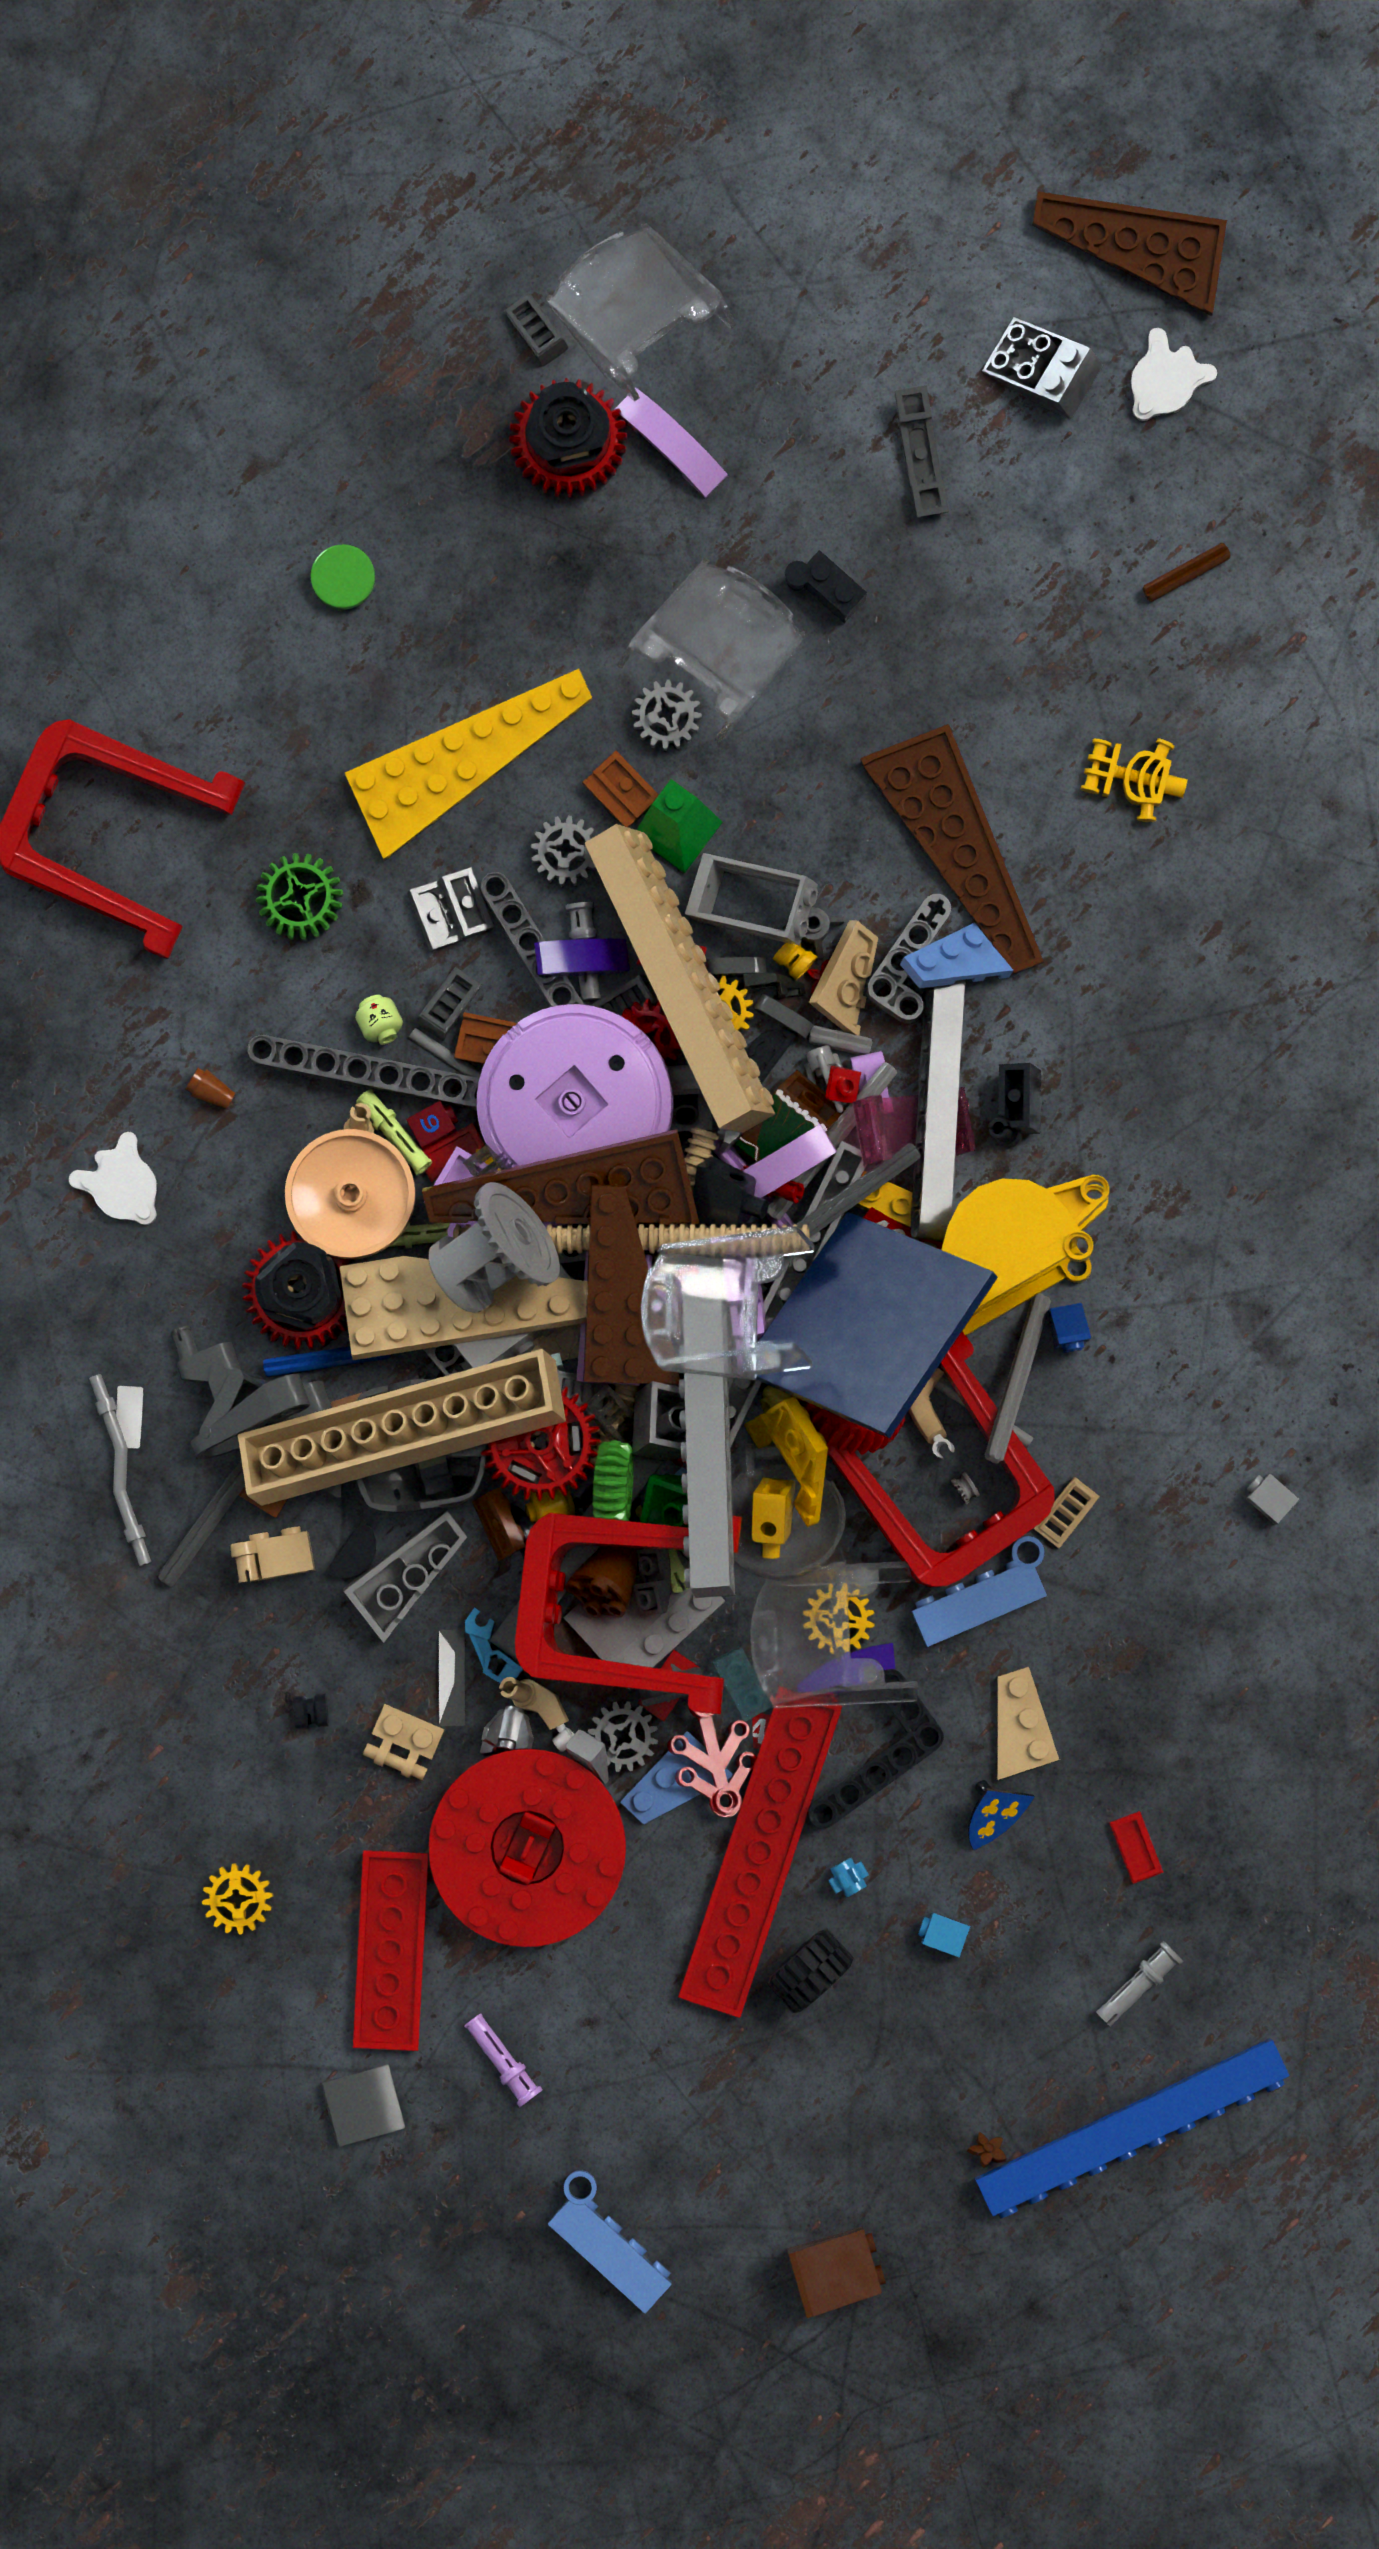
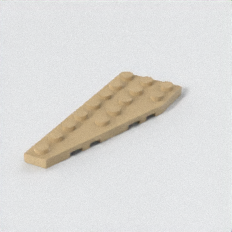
M400 1256L340 1266L353 1360L586 1323L587 1281L558 1277L551 1284L538 1287L536 1283L530 1284L527 1278L519 1279L516 1275L494 1291V1299L490 1305L479 1313H472L458 1307L442 1291L432 1274L429 1259Z

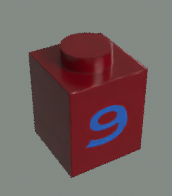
M441 1101L406 1119L422 1150L455 1133L454 1124L459 1122L450 1105L444 1108Z

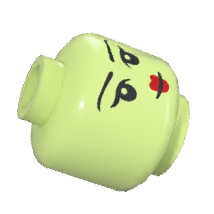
M373 995L364 999L359 1004V1009L356 1012V1021L364 1038L369 1042H379L381 1045L391 1043L397 1038V1033L403 1025V1020L395 1003L390 998L382 997L381 995Z

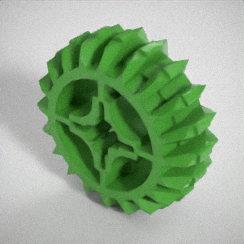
M294 853L292 856L293 863L288 864L286 857L282 856L280 858L283 865L282 868L278 869L274 863L269 865L274 873L273 876L262 873L261 877L268 885H257V891L266 894V896L257 897L256 903L267 905L259 910V914L261 917L271 915L266 921V925L269 928L277 922L279 923L275 931L277 935L283 934L287 928L288 939L293 940L295 932L300 931V938L304 941L307 939L306 930L311 929L313 936L316 938L319 936L316 928L318 925H321L326 931L330 929L329 924L325 921L327 917L337 921L338 916L331 909H342V903L334 900V898L343 896V890L332 889L340 883L339 877L328 879L334 872L331 866L321 871L324 864L323 859L319 858L314 865H311L312 856L311 854H306L304 863H300L298 853ZM305 872L312 874L321 882L316 885L315 883L302 884L298 881L295 873ZM286 877L289 889L284 896L279 897V901L274 902L275 889L279 882ZM293 883L296 884L298 890H301L302 893L308 892L304 896L306 911L303 910L301 904H298L297 900L295 902L291 901L295 898ZM326 891L324 906L314 917L310 908L311 903L320 896V893ZM283 909L285 911L296 909L301 912L305 921H291L282 917L278 912Z
M611 1440V1442H602L598 1447V1456L595 1460L593 1481L594 1518L629 1521L634 1488V1456L632 1454V1447L629 1443H621V1441Z

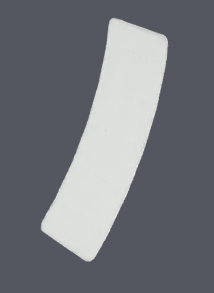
M118 1386L116 1417L127 1447L138 1449L141 1439L143 1388Z

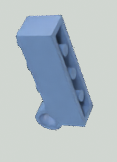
M1031 1536L1022 1537L1011 1548V1558L1013 1561L1004 1564L1007 1571L994 1575L993 1570L976 1576L975 1580L977 1583L965 1588L962 1582L946 1589L947 1596L935 1601L932 1595L915 1602L917 1609L911 1611V1614L925 1647H929L1046 1597L1047 1594L1035 1568L1044 1558L1042 1543ZM1031 1542L1037 1547L1038 1558L1034 1563L1025 1564L1019 1560L1017 1549L1021 1543Z
M576 2170L570 2173L564 2183V2193L568 2200L549 2220L548 2225L643 2313H646L672 2285V2281L668 2278L671 2272L658 2260L652 2264L644 2256L647 2250L634 2238L630 2241L626 2240L619 2233L623 2228L608 2215L604 2219L595 2211L598 2205L592 2199L596 2194L597 2183L591 2173L585 2170ZM582 2176L590 2181L592 2190L588 2196L577 2198L571 2194L569 2184L575 2177Z

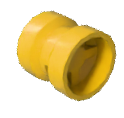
M800 942V946L785 943L772 959L778 965H784L788 968L789 975L798 980L818 957L811 950L806 951Z

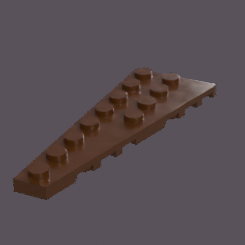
M944 725L862 757L860 761L866 772L977 926L1013 969L1012 974L1014 975L1044 962L950 725Z

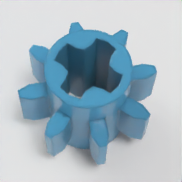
M850 1857L830 1869L834 1877L828 1881L835 1894L842 1891L847 1898L867 1886L863 1878L869 1876L862 1861L855 1864Z

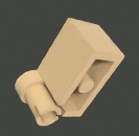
M300 1526L282 1529V1536L269 1538L268 1532L249 1535L250 1541L231 1544L230 1551L232 1558L236 1560L238 1582H248L247 1571L249 1572L250 1582L316 1571L309 1532H301Z

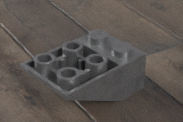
M1013 317L982 372L1045 409L1072 419L1103 364L1091 348Z

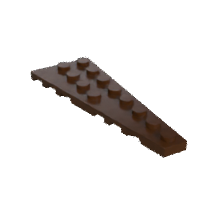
M677 1129L422 1188L430 1223H468V1221H478V1217L475 1214L476 1207L474 1206L475 1195L479 1188L489 1182L502 1184L514 1191L531 1207L542 1222L590 1224L591 1185L625 1186L636 1224L659 1223L669 1225V1223H699Z

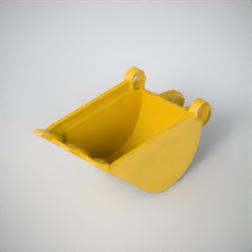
M1090 1175L1047 1189L1029 1180L1002 1178L977 1187L958 1204L947 1226L941 1250L989 1269L998 1277L962 1330L966 1336L1064 1279L1072 1283H1081L1089 1278L1092 1266L1089 1257L1093 1252V1241L1083 1231L1108 1206L1109 1184L1104 1177ZM1091 1182H1098V1183H1100L1102 1186H1100V1185H1098V1184H1091V1185H1088V1184L1091 1183ZM1094 1191L1102 1196L1098 1199H1091L1087 1194ZM1078 1238L1084 1239L1088 1244V1250L1085 1254L1081 1253L1077 1247ZM1083 1261L1087 1267L1085 1273L1080 1276L1070 1274L1067 1268L1069 1262Z

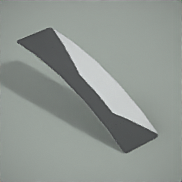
M464 1629L439 1630L440 1726L465 1725Z

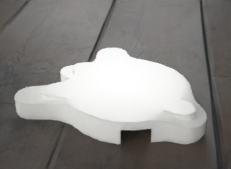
M1161 328L1152 329L1148 336V352L1136 365L1130 381L1134 400L1133 415L1140 421H1147L1154 416L1178 412L1190 401L1193 392L1198 387L1215 380L1217 376L1215 366L1197 363L1188 346H1182L1177 352H1171L1166 332Z
M125 1132L120 1136L115 1149L102 1150L95 1154V1161L98 1164L96 1171L75 1170L69 1176V1183L76 1189L89 1192L94 1197L96 1204L108 1216L120 1220L137 1221L142 1225H149L154 1222L157 1216L155 1209L157 1181L150 1167L139 1157L136 1135L132 1132Z

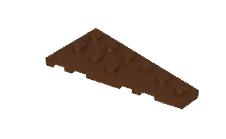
M1037 192L1032 226L1210 316L1213 315L1227 220Z
M591 1185L583 1381L649 1384L654 1381L679 1385L680 1375L625 1186Z

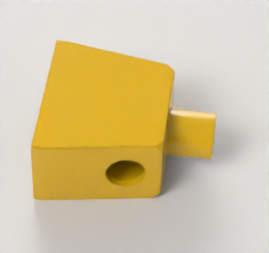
M763 1477L753 1492L752 1541L761 1542L760 1556L763 1558H779L781 1544H784L791 1534L796 1482L794 1480Z

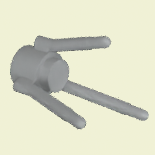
M829 1045L813 1049L805 1054L808 1063L804 1065L808 1079L815 1085V1073L817 1078L824 1077L826 1084H828L831 1065L843 1067L838 1053L832 1054ZM833 1101L837 1112L842 1113L843 1107L841 1102Z

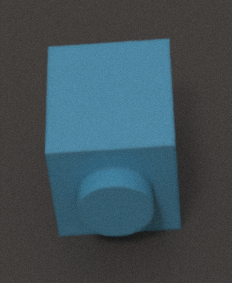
M932 1912L930 1918H923L918 1935L923 1937L922 1944L960 1957L970 1926Z

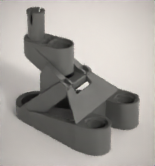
M190 1326L179 1327V1332L174 1329L170 1333L180 1361L177 1362V1367L181 1380L209 1383L215 1400L200 1428V1434L190 1442L196 1459L214 1458L240 1449L238 1434L262 1428L268 1421L276 1424L332 1408L323 1381H313L303 1385L299 1374H290L269 1382L258 1374L248 1373L241 1369L232 1342L220 1343L198 1352Z

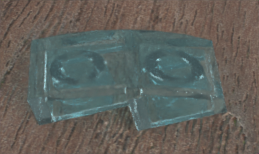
M741 1645L712 1660L720 1677L724 1678V1684L744 1721L773 1707Z

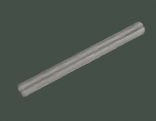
M882 1063L858 1093L856 1104L850 1103L826 1133L835 1149L839 1147L841 1141H844L896 1076L897 1070L889 1063ZM830 1157L791 1181L804 1184L805 1189ZM775 1197L768 1206L767 1214L778 1221L792 1206L793 1202Z
M1037 1293L1031 1299L985 1452L986 1460L995 1464L1004 1460L1051 1303L1050 1298L1042 1293Z

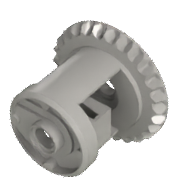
M495 1182L486 1183L479 1188L475 1195L474 1206L476 1207L475 1214L478 1217V1222L457 1238L445 1236L434 1243L429 1249V1265L442 1291L458 1307L472 1313H479L490 1305L494 1299V1291L516 1275L519 1279L527 1278L530 1284L536 1283L539 1287L542 1285L547 1286L554 1282L560 1272L557 1250L540 1218L519 1195L508 1187Z

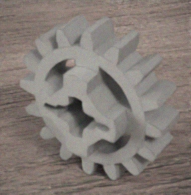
M668 679L666 680L665 687H660L659 683L655 681L653 691L645 687L642 689L645 697L644 700L641 698L635 699V704L640 709L633 710L632 717L639 718L640 720L634 723V729H643L640 739L643 741L650 737L652 748L659 742L662 743L664 751H667L670 743H673L676 749H680L681 739L690 743L691 736L689 732L698 733L699 727L693 722L702 719L701 713L694 712V710L700 707V702H691L694 692L692 690L686 693L682 692L683 683L681 682L676 688L671 687V681ZM667 695L675 696L679 698L681 702L676 703L672 700H669L667 698ZM655 699L656 706L654 710L645 715L648 705ZM662 703L669 713L674 712L671 720L672 727H670L669 722L664 717L659 718L662 716ZM689 715L685 727L679 732L678 723L680 719ZM659 728L667 733V736L660 735L654 732L652 729Z
M569 815L566 823H561L558 816L555 817V825L552 827L547 822H544L545 833H535V837L540 842L531 844V850L538 852L537 855L532 857V862L541 863L537 869L538 874L540 875L547 871V882L551 883L555 877L559 878L561 887L564 886L566 879H570L573 886L577 885L576 877L581 876L584 880L589 879L586 870L595 871L596 867L587 848L575 841L574 832L587 842L594 834V829L589 828L585 831L583 829L584 820L581 819L575 825L573 824L572 816ZM562 831V835L558 839L548 841L552 835ZM564 844L570 845V850L574 851V853L568 854V858H562L561 852L557 851L563 849ZM544 855L554 858L558 863L557 870L548 864ZM584 861L580 867L570 871V866L575 862Z
M628 1701L624 1709H620L617 1702H613V1711L611 1712L604 1707L601 1708L604 1717L602 1719L593 1717L592 1720L597 1724V1728L588 1729V1733L595 1735V1738L601 1741V1731L609 1734L611 1746L606 1751L607 1766L611 1762L615 1763V1770L617 1772L620 1771L622 1764H626L629 1771H633V1762L635 1761L641 1766L645 1765L642 1756L644 1754L653 1756L654 1753L649 1749V1745L658 1744V1740L651 1738V1733L657 1731V1727L648 1726V1722L652 1718L651 1714L642 1717L640 1714L643 1707L639 1706L633 1711ZM616 1715H629L625 1723L614 1725L608 1721ZM631 1722L629 1736L632 1738V1741L629 1744L624 1742L615 1751L617 1737L614 1735V1732L617 1729L620 1731L624 1730ZM638 1722L644 1728L645 1742L640 1741L636 1737L635 1727ZM631 1748L638 1752L635 1756L627 1759L617 1758L621 1750Z

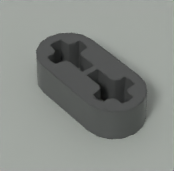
M764 957L706 959L705 962L708 973H711L715 978H722V976L743 977V974L767 972L766 958Z
M761 994L753 1007L761 1015L784 1029L797 1034L802 1039L807 1038L814 1026L806 1018L765 994Z

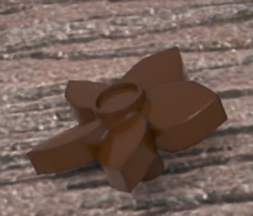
M981 2132L977 2136L978 2145H973L967 2150L970 2154L981 2156L980 2164L983 2168L987 2167L991 2160L995 2163L1006 2162L1007 2159L1004 2152L1000 2149L1003 2138L995 2137L989 2142L987 2137Z

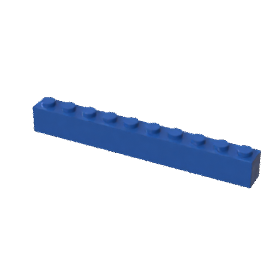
M1269 2038L974 2179L991 2215L999 2214L1000 2218H1004L1017 2212L1018 2208L1016 2205L1028 2200L1030 2204H1034L1048 2197L1046 2191L1056 2186L1059 2187V2190H1063L1076 2184L1077 2176L1088 2172L1089 2176H1093L1107 2169L1105 2163L1115 2158L1119 2162H1123L1137 2155L1135 2149L1147 2144L1148 2148H1152L1165 2142V2135L1177 2130L1178 2134H1182L1196 2127L1194 2121L1204 2116L1211 2120L1226 2112L1224 2107L1236 2102L1237 2106H1241L1255 2099L1253 2093L1263 2088L1267 2092L1273 2091L1285 2085L1283 2079L1290 2075L1274 2041Z

